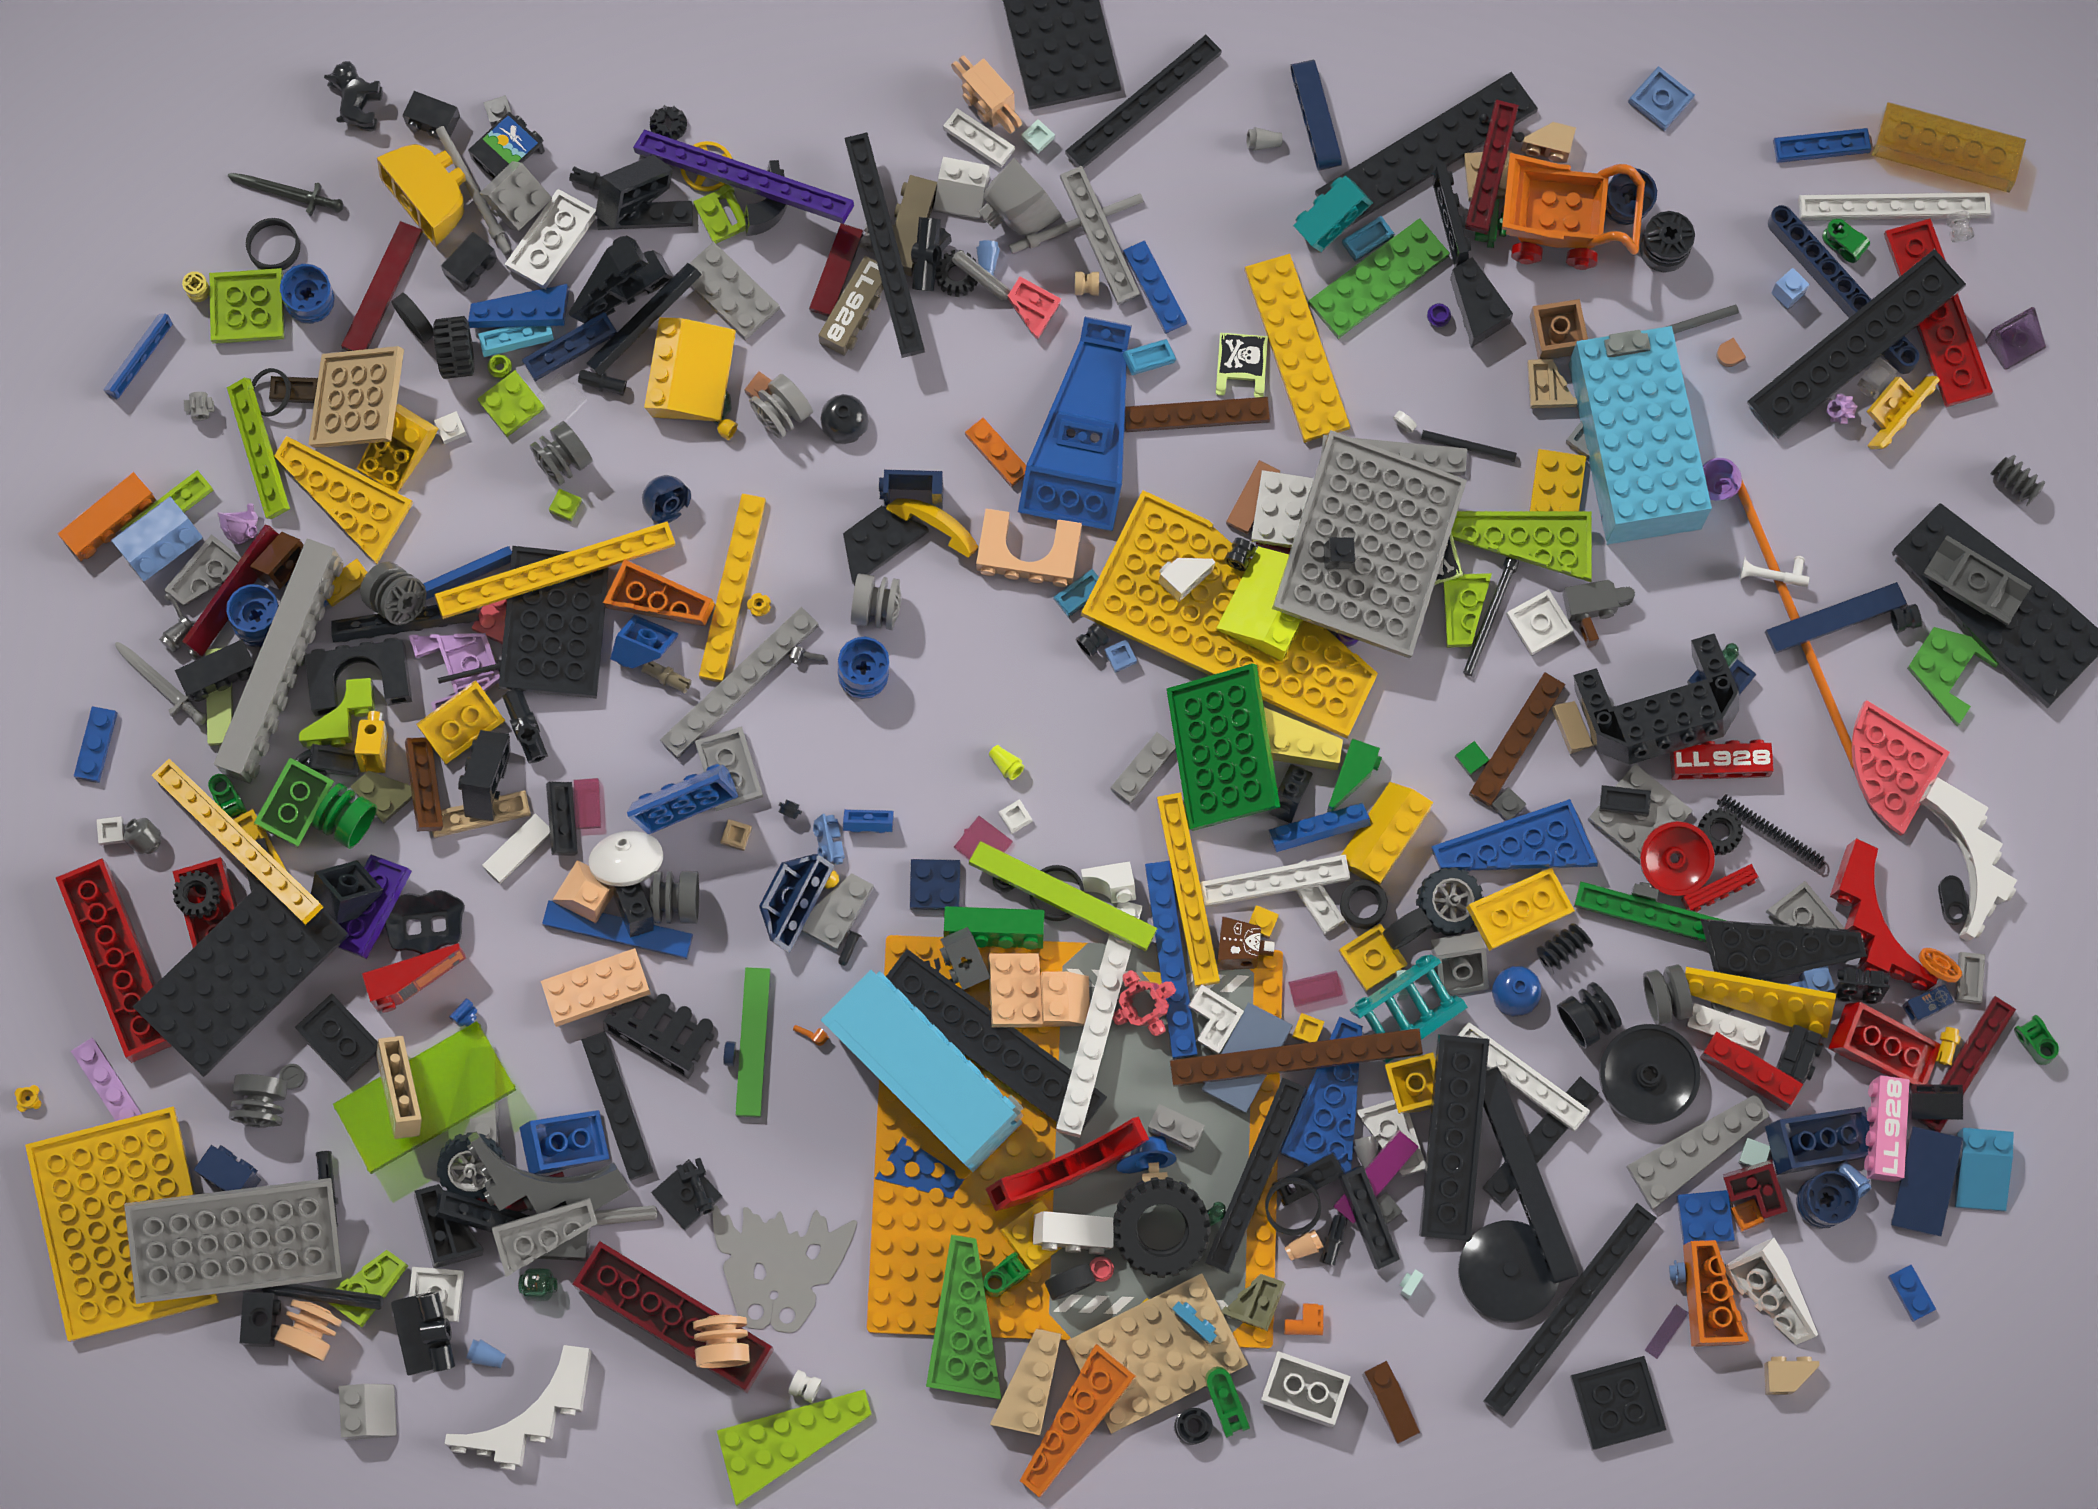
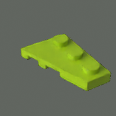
M1492 573L1463 574L1461 577L1443 582L1447 648L1472 646Z
M385 1250L363 1266L360 1272L350 1279L347 1278L341 1282L340 1286L336 1289L375 1294L385 1298L408 1265L388 1250ZM329 1303L360 1327L365 1325L376 1310Z

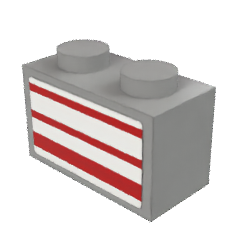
M1159 1104L1148 1126V1132L1156 1136H1163L1167 1141L1194 1153L1205 1125Z

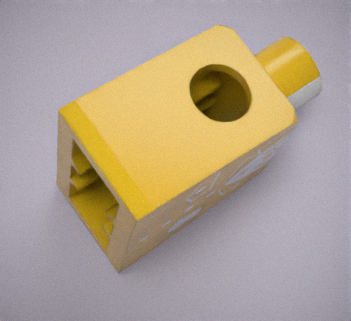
M379 711L368 712L367 720L359 721L355 756L361 772H386L388 732L385 722L382 721L383 714Z

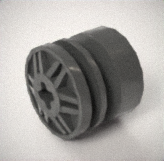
M564 421L550 430L553 442H550L544 436L539 438L544 447L543 449L536 442L529 445L539 467L559 486L565 483L560 472L569 479L573 477L569 465L572 464L581 471L593 462L585 445Z
M382 562L372 567L365 575L360 589L361 599L365 605L374 612L379 613L383 618H386L390 623L396 625L407 624L414 620L422 611L426 602L427 593L424 584L392 562Z
M662 871L654 873V880L650 890V907L654 923L662 922L663 912L666 914V922L671 923L674 912H678L680 923L697 924L699 916L698 871H681L679 882H674L672 871L667 872L666 882H663Z
M236 1075L232 1092L243 1097V1100L231 1102L230 1106L238 1110L230 1111L229 1119L250 1127L266 1128L281 1126L283 1119L274 1114L284 1113V1108L273 1104V1102L286 1099L288 1082L264 1075Z

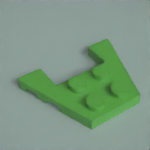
M1934 627L1907 669L1927 692H1930L1938 702V706L1947 712L1952 718L1951 721L1958 726L1971 706L1950 693L1955 682L1973 655H1976L1995 668L1998 663L1972 637Z

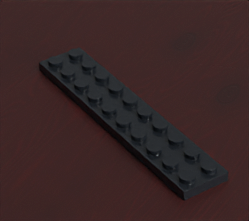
M1512 71L1340 175L1339 177L1341 178L1346 175L1355 182L1373 202L1351 225L1433 176L1437 165L1446 164V167L1464 157L1465 153H1471L1484 145L1489 124L1481 123L1479 117L1482 114H1486L1491 119L1496 100L1519 105L1514 126L1535 114L1538 107ZM1337 178L1315 191L1316 197L1321 194L1325 195L1332 189L1330 187Z
M1933 249L1750 398L1747 404L1779 439L1966 287V283L1943 257Z
M906 949L886 975L893 986L899 989L914 1007L916 1006L932 1025L934 1024L948 1041L952 1042L964 1055L1058 1124L1072 1070L1014 1027H992L991 1010ZM1095 1087L1082 1131L1107 1099V1096Z

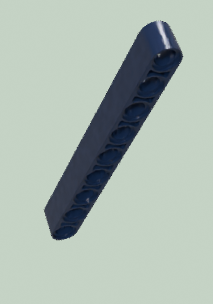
M1778 205L1772 210L1768 219L1770 231L1849 318L1858 311L1854 304L1865 306L1872 300L1790 208ZM1775 217H1782L1785 222H1778ZM1791 234H1797L1801 239L1795 240L1791 237ZM1806 252H1814L1817 257H1809ZM1822 269H1829L1832 275H1826ZM1843 286L1848 290V292L1843 293L1838 289V287ZM1905 336L1895 346H1892L1882 354L1893 368L1901 374L1912 372L1920 357L1918 350ZM1901 357H1908L1912 363H1905Z

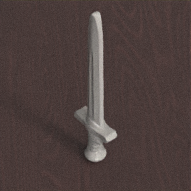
M119 642L115 643L119 653L175 705L169 709L171 717L183 709L193 718L197 726H202L206 723L207 715L193 707L186 695L177 690L131 649Z

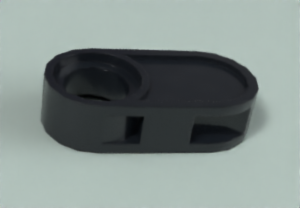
M1949 875L1939 883L1938 894L1944 920L1948 924L1959 925L1968 916V905L1963 882L1959 877ZM1950 907H1959L1962 911V917L1959 919L1952 918L1949 914Z

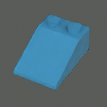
M1962 1128L1957 1132V1136L1963 1137V1142L1956 1169L1955 1207L2006 1211L2013 1161L2014 1132Z

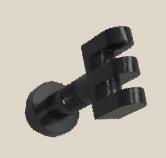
M699 1157L695 1159L697 1169L693 1168L691 1161L686 1162L688 1169L686 1173L681 1164L677 1165L676 1168L681 1182L690 1181L698 1201L694 1205L696 1211L700 1215H705L714 1210L713 1206L715 1203L713 1198H707L699 1177L706 1175V1171Z

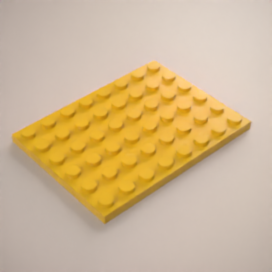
M174 1106L25 1144L67 1341L71 1342L219 1303L217 1294L136 1304L124 1204L195 1195Z

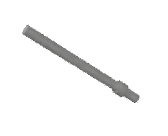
M445 127L437 128L435 131L450 155L456 168L459 167L465 174L466 181L464 184L489 227L488 232L491 238L496 240L503 255L508 254L512 249L503 235L505 232L501 224H497L485 200L479 194L478 187Z
M1139 193L1101 209L1105 217L1144 201ZM1076 218L1037 234L1033 232L1026 235L1025 239L1009 244L1010 251L1013 254L1028 247L1032 249L1040 246L1039 243L1081 227V223Z

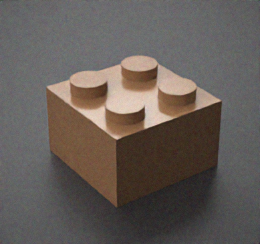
M1580 299L1532 306L1529 317L1538 359L1572 356L1576 342L1588 339Z

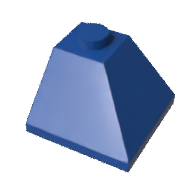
M633 615L617 634L610 660L617 662L623 667L632 669L661 658L678 637L679 633Z

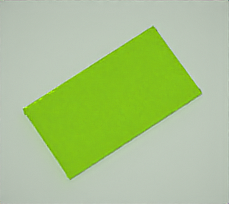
M477 1021L409 1060L422 1119L419 1136L394 1139L381 1076L333 1103L334 1110L337 1111L370 1174L516 1091L515 1084L510 1080L481 1029V1024Z

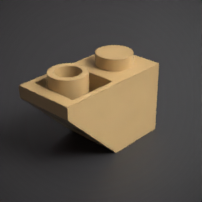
M1552 122L1524 137L1521 151L1534 157L1539 155L1548 157L1554 162H1567L1576 127Z
M1782 1356L1771 1357V1361L1764 1364L1765 1395L1793 1394L1820 1366L1819 1361H1812V1357L1808 1356L1796 1357L1797 1361H1787L1786 1357Z

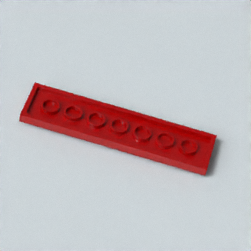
M1931 218L1884 232V237L1899 277L1933 249L1945 260ZM1957 293L1917 326L1933 374L1940 379L1937 385L1945 407L1989 396L1993 393Z

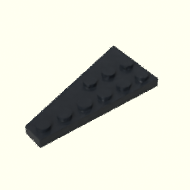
M1701 919L1714 972L1766 981L1867 956L1860 930Z

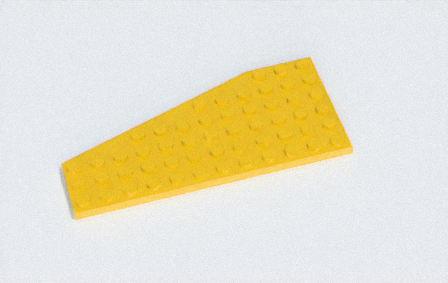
M1142 490L1081 612V616L1210 676L1248 664H1256L1262 699L1347 739L1378 673L1356 653L1354 654L1326 628L1304 620L1282 661L1216 630L1245 571H1239L1230 567L1224 561L1227 553L1232 550V543L1214 528L1209 520ZM1177 558L1213 559L1215 561L1213 571L1180 602L1159 583L1161 574L1159 571L1167 562L1173 563Z

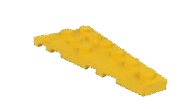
M286 436L274 455L275 459L355 543L378 564L413 505L412 500Z

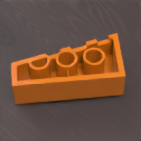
M625 559L603 602L607 609L706 626L715 607V603L711 598Z
M1716 1240L1690 1241L1683 1245L1691 1347L1742 1345L1749 1342L1741 1322L1740 1311L1737 1310L1733 1298L1732 1287L1729 1286L1725 1274L1726 1269Z

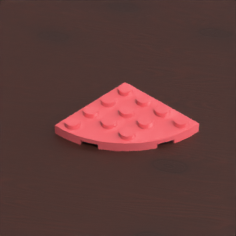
M1866 700L1858 713L1852 736V760L1859 787L1872 810L1889 828L1901 836L1905 833L1921 805L1919 801L1930 781L1936 778L1950 752Z

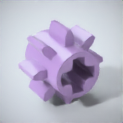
M1836 394V400H1828L1829 404L1826 413L1831 416V422L1839 421L1840 424H1848V418H1855L1854 414L1857 405L1852 401V396Z

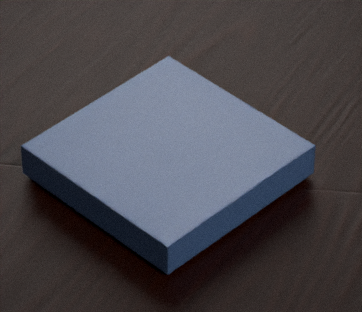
M1658 66L1629 98L1628 103L1665 131L1693 100L1695 94Z

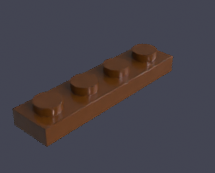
M425 737L406 738L405 748L417 832L441 831L443 821L432 746Z

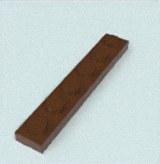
M1268 397L1125 406V432L1270 422Z
M1544 672L1471 789L1470 796L1489 807L1492 805L1564 689L1565 683Z

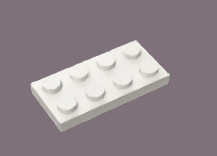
M558 189L505 263L506 268L546 290L597 217L595 216L596 209Z

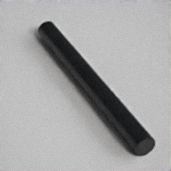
M1423 430L1421 436L1422 440L1456 448H1466L1467 451L1515 462L1517 455L1516 452Z

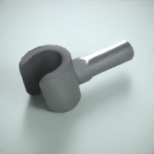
M797 646L792 649L789 660L798 664L801 663L803 657L824 661L825 655L809 653Z

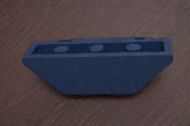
M819 854L782 862L759 905L770 941L788 953L791 952L835 865Z

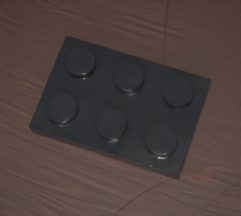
M332 993L295 1026V1029L345 1082L377 1053L378 1041Z

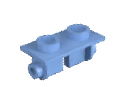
M824 813L814 820L813 832L817 837L819 845L817 854L830 863L833 862L834 865H839L843 863L845 858L842 841L833 842L832 839L841 837L838 819H835V815L825 816Z

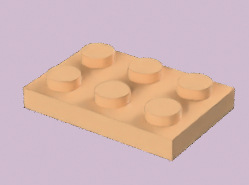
M989 954L992 1027H1042L1039 954Z

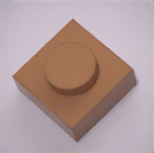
M758 371L744 391L749 396H757L759 399L758 392L760 390H764L772 395L768 387L772 380Z

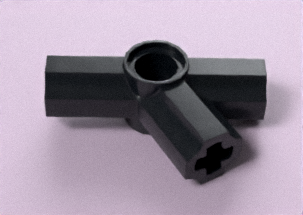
M919 217L917 242L914 243L911 250V260L915 263L912 289L934 291L936 266L941 261L942 252L952 242L951 234L945 228H940L941 219Z
M513 689L502 695V698L511 718V726L517 740L521 743L528 763H537L544 760V758L548 757V754L539 734L541 731L533 711L531 712L523 691Z

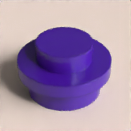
M1437 303L1428 309L1427 319L1431 325L1443 327L1449 323L1451 311L1446 305Z

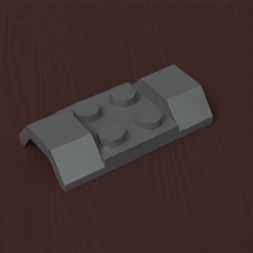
M1946 536L1923 573L1925 577L1944 587V591L1984 615L1986 613L2007 626L2032 587L1949 536Z

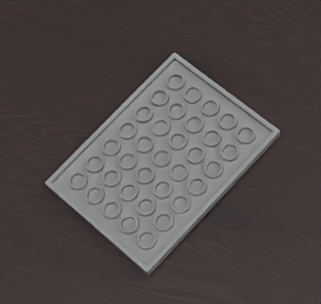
M1330 430L1272 609L1410 659L1414 652L1467 480ZM1330 537H1354L1355 562L1349 570L1324 568L1323 545Z

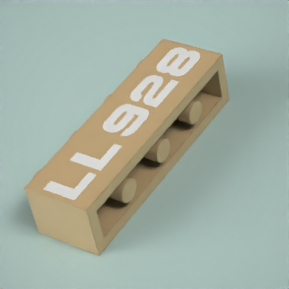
M403 1036L378 1039L376 1057L394 1139L419 1136L422 1119Z

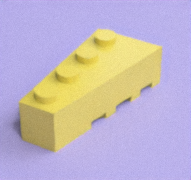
M1264 707L1273 761L1338 770L1343 739Z

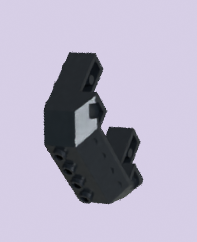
M1715 633L1691 640L1692 658L1702 681L1612 707L1597 668L1573 675L1575 693L1590 729L1591 742L1597 752L1630 765L1725 736L1739 712V691Z

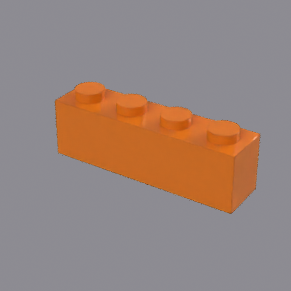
M133 472L57 534L80 561L88 559L96 553L99 546L110 542L115 537V533L151 506L156 501V498Z

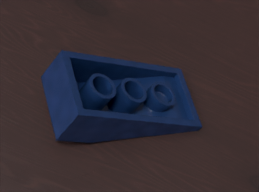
M1865 1106L1779 1119L1765 1126L1777 1175L1863 1159L1868 1155L1869 1146L1866 1145V1135L1870 1125L1867 1120Z

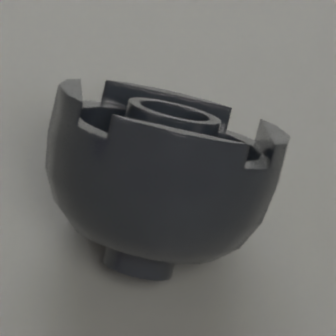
M847 394L836 395L829 399L823 406L820 417L822 431L825 435L830 437L832 441L841 444L857 441L866 432L869 421L867 410L863 403L853 395Z

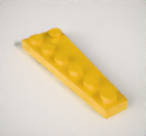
M1686 967L1685 976L1692 996L1789 1027L1798 1025L1819 1033L1824 1038L1828 1037L1836 993Z

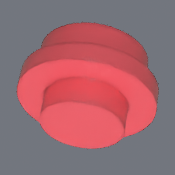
M1096 1257L1089 1264L1097 1282L1108 1281L1114 1273L1113 1263L1107 1257Z

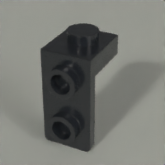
M1290 764L1278 789L1280 807L1270 810L1269 815L1292 823L1313 773Z

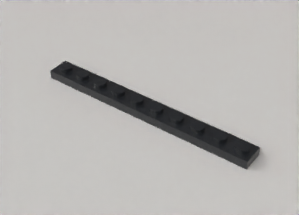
M868 133L845 137L847 152L901 358L925 353Z
M1638 1203L1634 1205L1483 1400L1486 1405L1500 1416L1504 1417L1655 1222L1657 1218Z

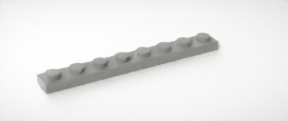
M800 607L660 739L661 743L678 759L696 740L703 736L790 654L794 647H797L819 626L818 622Z

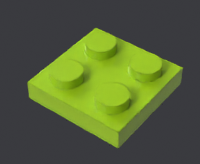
M516 370L477 398L478 402L506 437L510 436L545 409V406Z

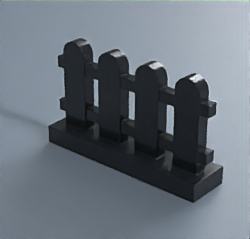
M660 994L655 1000L647 995L624 1003L620 1008L615 1006L612 1010L615 1016L608 1013L603 1021V1030L687 1079L694 1072V1063L692 1061L694 1060L698 1063L701 1058L698 1052L706 1040L711 1042L714 1038V1034L711 1033L713 1031V1022L710 1019L704 1018L700 1020L698 1025L691 1022V1009L687 1006L680 1007L677 1012L669 1009L671 999L667 994ZM642 1003H645L650 1008L642 1020H639L634 1015ZM666 1015L671 1018V1021L663 1033L655 1028L662 1017ZM630 1023V1024L636 1026V1029L633 1028L632 1026L628 1025V1024ZM686 1027L693 1032L686 1043L682 1045L677 1042V1039ZM671 1048L677 1050L679 1053L674 1052L673 1050H671Z

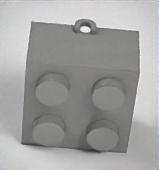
M512 161L479 193L491 207L490 211L495 216H499L510 229L517 231L525 226L552 199L523 163Z

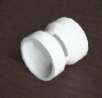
M797 1370L788 1393L794 1396L800 1395L804 1397L805 1401L812 1403L822 1380L817 1377L810 1378L806 1376L805 1372Z

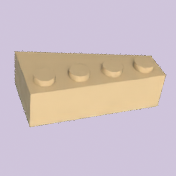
M1041 1329L1035 1330L990 1425L1041 1435L1062 1334Z

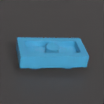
M1178 1301L1171 1311L1209 1345L1217 1337L1214 1333L1216 1328L1206 1319L1201 1322L1195 1316L1197 1311L1187 1302L1182 1305Z

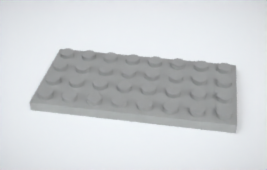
M331 1178L124 1204L136 1304L342 1278Z

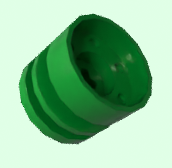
M339 783L327 793L320 803L312 826L319 831L323 830V833L327 836L335 832L334 840L351 849L360 842L370 828L377 812V805L363 796L355 800L356 793L351 789L347 790L346 786Z

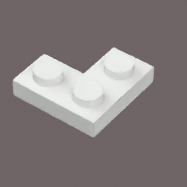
M1200 985L1188 1007L1208 1019V1022L1196 1041L1214 1053L1219 1054L1244 1011L1207 987Z

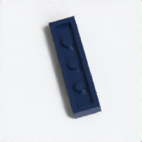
M603 312L523 358L522 362L534 382L612 338L617 333V330L606 313Z

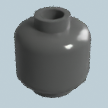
M134 818L126 824L124 840L136 853L151 854L161 844V832L148 818L137 820Z

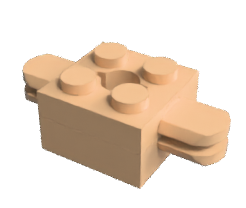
M962 55L958 59L959 63L954 61L951 64L953 71L962 80L963 99L969 106L973 105L978 110L977 114L984 123L988 122L992 127L1000 123L1010 134L1015 131L1014 126L1019 128L1022 125L1021 119L1014 112V91L984 58L973 66Z

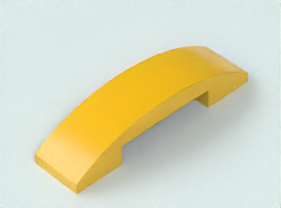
M896 498L886 508L906 521L915 515L952 537L948 546L968 558L978 549L976 541L966 528L951 515L936 506L920 500Z

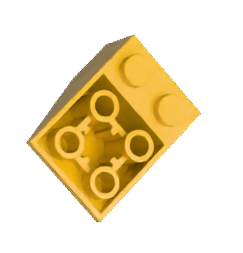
M396 404L391 441L369 443L356 469L398 493L429 449L439 428L402 405Z

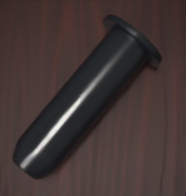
M851 930L848 931L850 932L849 937L838 959V963L842 966L848 964L859 937H862V935Z

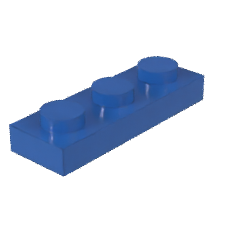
M91 707L74 772L76 779L100 783L118 714L115 710Z

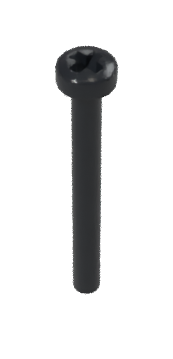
M497 660V664L437 678L438 683L441 684L494 670H499L500 672L501 660Z

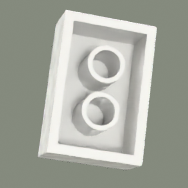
M1278 1351L1260 1403L1333 1428L1351 1376Z

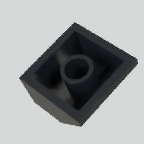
M358 860L314 872L311 895L338 924L357 919L383 893L381 886Z

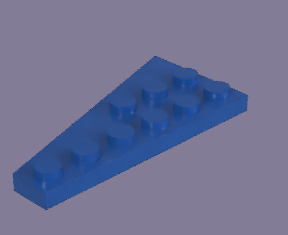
M1571 799L1445 841L1431 848L1439 870L1451 867L1465 871L1598 867L1597 859Z

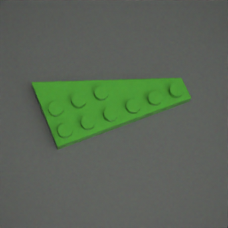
M951 1234L926 1387L1002 1399L977 1239Z

